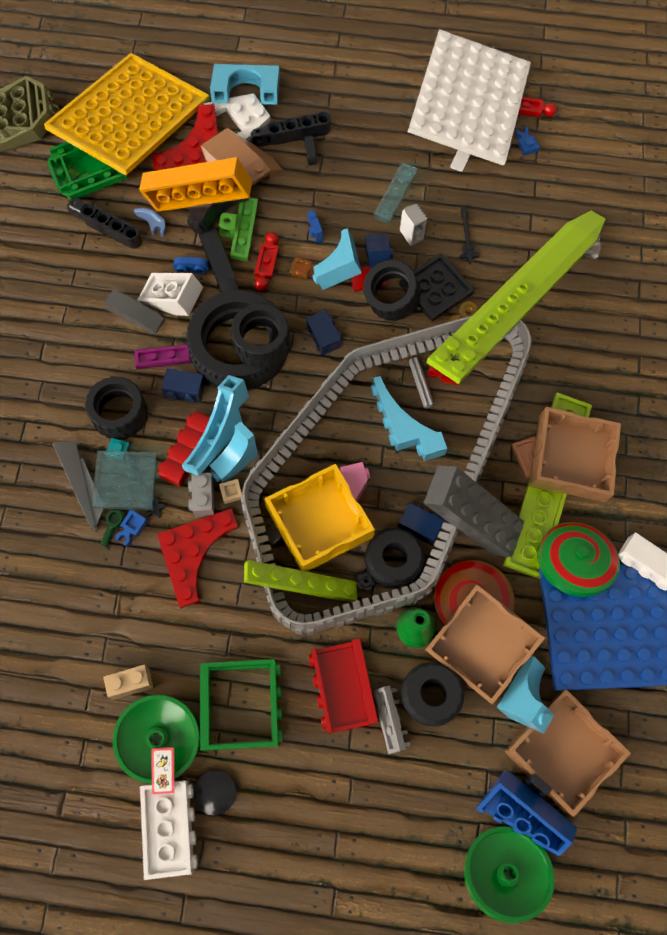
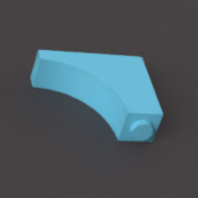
M348 228L341 231V239L334 252L324 261L313 267L315 273L313 275L316 285L319 284L322 290L361 274L355 242Z
M242 422L235 426L234 435L226 449L209 465L212 477L216 482L219 480L221 483L228 482L258 457L254 435Z
M531 656L518 671L497 708L508 718L544 733L554 714L542 704L539 695L540 680L546 668L534 656Z

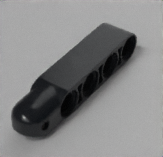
M319 112L269 123L268 126L253 129L250 138L254 145L263 147L304 140V136L313 135V138L324 136L331 131V116L327 112Z
M72 198L68 202L67 210L69 213L83 220L87 226L131 249H137L141 246L142 239L138 228L78 198Z
M216 228L198 233L220 292L240 290Z

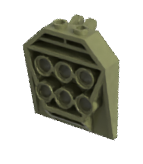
M25 76L0 89V152L41 140L48 131L45 129L44 123L58 113L60 109L58 105L52 103L54 101L53 94L50 90H47L44 84Z

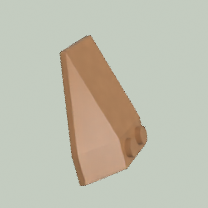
M226 128L201 145L206 162L237 157L252 179V186L264 177H267L269 180L283 170L272 156L229 128Z

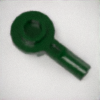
M115 509L107 514L106 524L108 527L100 545L107 547L115 529L121 528L120 525L125 519V514L122 511Z

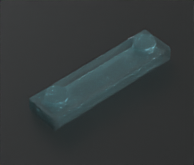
M401 163L374 212L375 219L390 224L417 173L416 167Z

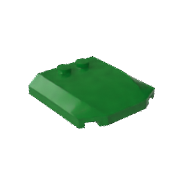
M69 142L50 148L51 157L47 161L48 167L58 191L70 200L128 179L127 175Z

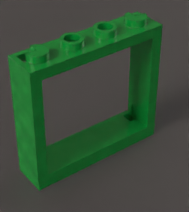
M275 659L200 663L201 751L279 747V742H283L282 729H278V720H282V708L278 707L277 699L281 698V686H277V677H280L281 674L280 665H276ZM270 669L272 740L212 744L211 672Z

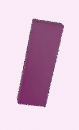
M187 345L134 350L136 369L191 363Z

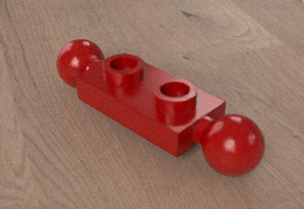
M522 97L518 114L541 118L543 112L547 117H552L556 114L557 107L554 103H548L544 106V100Z
M269 232L266 235L265 241L267 244L261 243L254 272L255 277H258L254 285L259 291L266 290L269 285L267 279L273 278L279 252V246H277L279 236L275 232Z

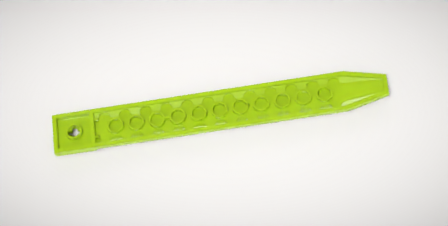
M589 211L566 223L473 316L428 357L427 364L460 384L595 244L605 218L593 211Z

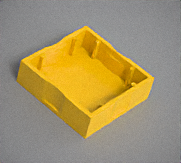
M336 464L311 475L299 484L289 486L265 498L266 509L301 571L307 572L372 539L375 529L361 505L352 496L349 485Z

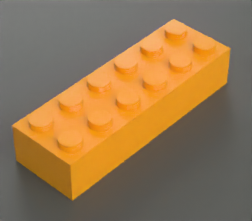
M234 157L143 173L139 191L153 208L160 212L249 198L252 179L239 159Z

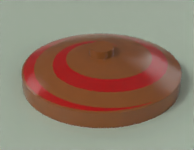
M467 560L452 565L441 575L434 590V609L441 624L445 626L477 584L511 611H514V593L506 576L493 565L483 561Z

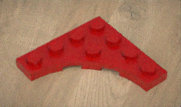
M214 104L198 105V115L194 128L182 143L171 150L152 155L154 171L206 162L201 145L218 134Z
M232 509L157 534L180 609L200 602L197 590V574L209 547L225 534L238 529Z

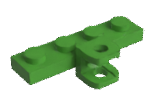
M249 197L248 201L241 202L238 215L231 213L221 214L219 234L222 237L233 239L231 259L248 261L258 199Z

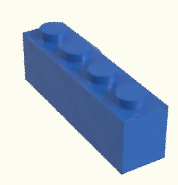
M507 769L494 782L476 808L481 813L485 811L494 816L493 819L499 823L503 821L514 828L513 831L518 834L528 835L534 843L558 856L573 843L577 827Z

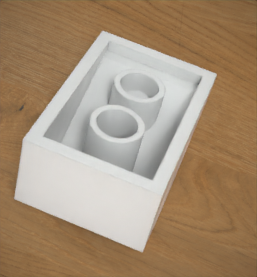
M151 273L137 301L143 305L173 315L189 316L203 286L192 273Z

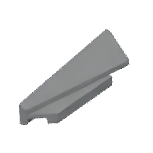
M75 441L52 443L87 522L95 532L106 508L84 459H80Z

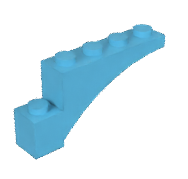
M228 375L218 386V395L210 420L198 444L182 464L184 471L199 476L232 439L235 426L242 422L238 409L249 397L243 379Z
M381 376L373 378L371 392L373 396L377 397L378 411L383 413V425L390 432L388 436L391 446L394 445L396 451L416 445L417 453L419 456H422L424 461L444 456L447 446L441 431L435 432L410 417L391 397Z

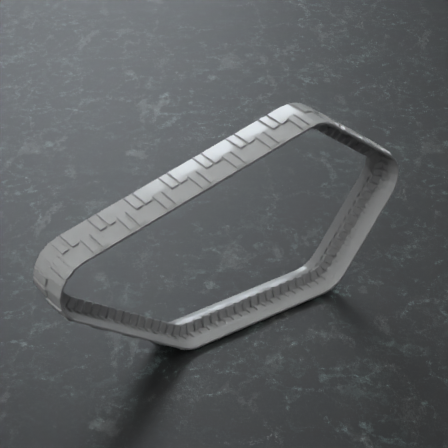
M471 316L356 348L344 356L343 361L325 379L321 388L310 401H307L304 408L298 412V416L289 427L275 440L274 445L257 462L256 467L252 468L244 483L241 495L242 510L245 519L247 518L245 521L255 556L257 555V562L266 564L274 560L273 554L262 555L271 551L270 544L261 545L269 541L268 536H258L266 532L265 526L255 527L264 523L262 517H255L261 514L260 508L257 507H259V497L263 489L259 486L266 487L268 483L264 479L271 480L274 477L271 471L278 472L280 468L277 466V463L283 466L286 461L282 457L289 458L292 454L289 449L296 450L298 446L295 442L300 444L303 441L300 435L305 437L308 435L309 431L306 428L313 429L315 424L312 420L318 422L321 419L317 414L324 415L326 410L323 407L330 408L332 403L329 399L335 401L338 398L335 393H342L343 389L340 386L347 387L349 382L346 379L352 380L355 377L354 375L365 370V368H372V366H379L382 363L386 364L400 358H407L410 355L414 356L417 353H424L435 348L438 349ZM522 321L504 337L512 345V357L515 359L511 358L509 364L514 367L508 366L506 372L509 374H505L503 378L506 382H501L500 388L503 390H498L496 394L500 398L495 397L493 402L497 406L492 405L490 409L494 414H488L487 420L491 422L485 421L483 427L487 430H482L480 436L485 439L478 438L477 444L481 447L475 446L473 452L478 455L472 454L470 457V461L475 464L468 463L466 469L471 472H464L477 483L491 451L489 450L493 448L528 361L532 336L528 327ZM443 522L441 529L448 533L440 531L438 538L445 542L436 540L434 546L441 551L432 549L430 554L438 560L428 559L426 564L431 567L425 566L424 573L421 574L420 578L415 583L409 585L412 592L409 591L407 586L401 587L402 595H400L398 589L391 590L393 598H390L388 592L382 593L383 601L380 600L378 595L372 596L373 604L370 603L369 598L362 599L363 607H361L357 600L352 602L354 608L352 610L349 603L343 605L344 612L342 613L339 606L334 607V615L332 616L329 609L323 610L324 618H321L319 612L313 613V621L311 614L304 615L293 611L288 606L286 600L276 603L285 598L283 592L273 593L280 589L264 587L265 593H268L266 597L271 612L280 623L296 634L314 635V633L333 627L339 628L344 626V624H352L356 620L373 615L376 617L382 615L383 612L386 614L392 612L393 609L413 603L417 604L425 599L432 592V587H435L449 556L447 553H450L459 529L452 524Z

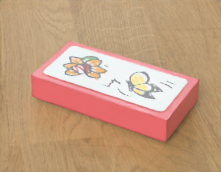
M174 747L152 748V794L174 793Z

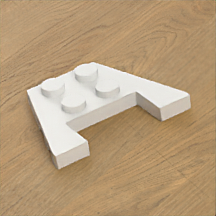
M254 94L229 98L228 103L208 102L203 104H214L216 116L227 112L241 131L237 134L247 141H250V134L253 129L264 127L271 121L269 113Z

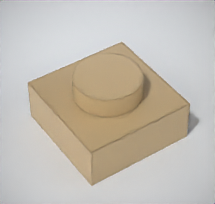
M238 479L219 484L224 504L241 500L242 492Z

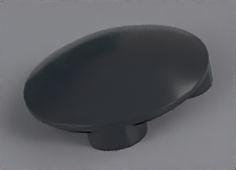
M211 770L198 778L193 789V798L198 809L207 815L213 816L223 814L230 809L236 798L235 782L230 775L220 770Z

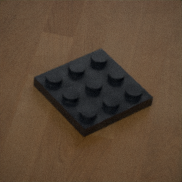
M441 253L414 271L421 289V300L418 306L432 322L474 294V289ZM403 279L399 280V285L407 293L409 288L408 282Z

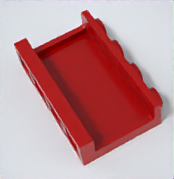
M360 638L345 644L311 649L312 654L308 655L310 667H315L316 675H312L314 687H319L320 696L316 697L319 709L323 708L325 717H321L323 730H327L328 734L377 724L378 720Z

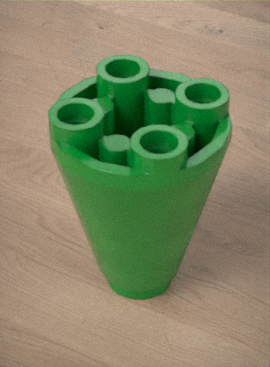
M412 607L400 614L396 622V632L399 639L408 647L421 648L427 646L433 640L436 634V622L429 611L419 607ZM416 620H417V621H421V620H422V624H418V623L416 622Z

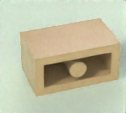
M146 665L103 677L107 697L112 700L154 688L150 669Z

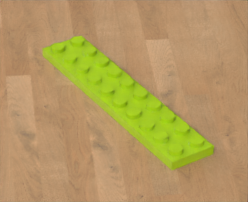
M558 392L554 395L551 408L572 412L589 418L592 407L588 403ZM529 478L518 515L524 521L523 529L513 557H506L503 566L540 579L538 548L544 535L551 528L559 524L567 494L530 486Z

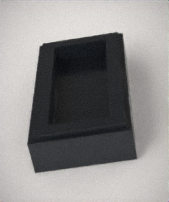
M536 773L526 775L521 780L538 796L549 795L552 791V788Z

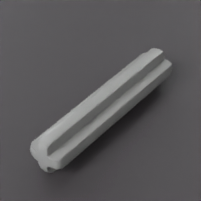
M411 358L409 365L423 407L430 408L434 402L419 358Z

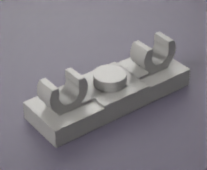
M384 686L374 690L373 694L388 754L406 750V747L410 746L411 743H405L403 735L408 734L406 730L401 731L400 716L395 706L400 701L393 700L392 693L397 692V689Z

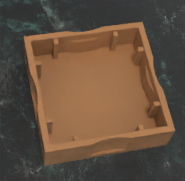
M546 407L539 415L529 486L606 502L614 496L615 458L619 448L621 423L599 418L582 417L572 412Z
M477 584L426 648V651L443 665L460 675L472 689L493 705L511 682L516 671L527 662L545 637Z
M565 689L546 706L554 714V717L545 732L542 733L527 727L504 752L526 775L536 773L552 788V791L547 796L567 817H574L595 794L599 785L611 776L631 753L608 730L600 726L592 718L589 711Z

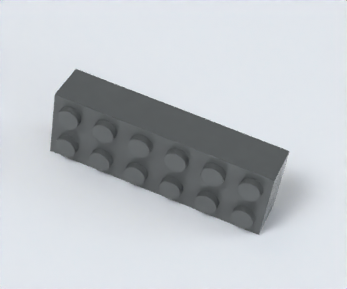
M437 466L424 504L492 555L512 558L523 529L524 521L457 466Z

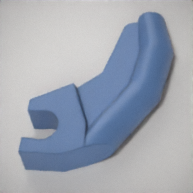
M145 207L134 209L136 217L148 222L152 235H155V232L160 230V235L162 237L165 236L166 224L162 216L156 211Z

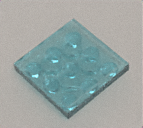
M97 451L92 507L94 509L153 510L156 452Z

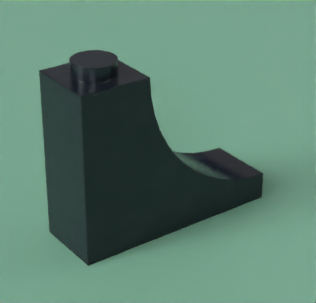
M249 198L192 206L187 224L194 233L210 230L221 213L235 204L248 201Z

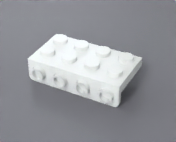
M188 780L175 782V792L167 794H152V785L140 786L144 880L194 874V869H197L198 862L197 855H193V845H196V833L192 831L191 822L195 820L194 808H190V798H193L192 784L189 785Z

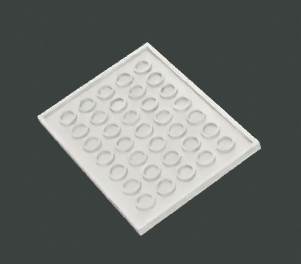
M439 29L408 132L504 166L531 62Z

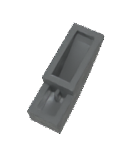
M114 289L104 303L107 311L124 318V321L154 334H157L164 322V318L150 308Z

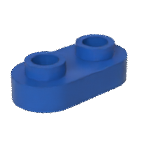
M177 257L174 259L173 268L178 273H196L201 275L208 272L209 261L204 258Z

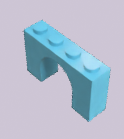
M214 64L210 86L212 103H228L230 91L233 87L243 83H250L260 87L261 104H278L279 66Z

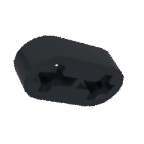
M313 135L304 136L308 166L316 165Z

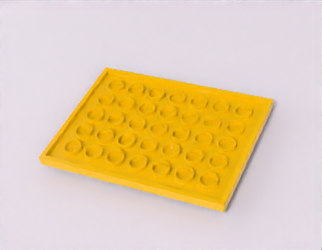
M130 53L45 122L44 126L49 132L124 175H128L198 111V105L207 103L209 95Z

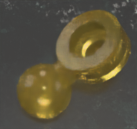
M470 301L464 302L460 306L459 315H453L449 322L474 315L478 311L476 304Z

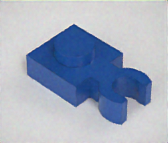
M526 126L523 129V133L519 129H516L515 137L518 139L517 145L523 156L539 152L540 149L535 136L528 135L529 129Z
M307 211V219L311 226L309 227L311 238L314 237L316 243L323 242V231L318 218H316L315 211Z
M130 509L120 525L124 530L119 532L115 539L121 541L122 537L125 536L126 541L123 545L129 546L132 543L133 534L139 536L149 520Z

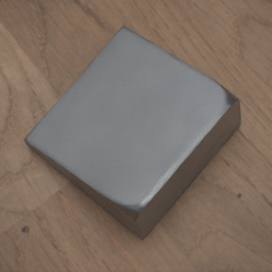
M275 523L271 524L266 529V532L261 534L262 536H268V543L273 548L284 540Z

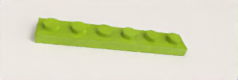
M250 560L244 563V583L350 603L357 601L356 581Z

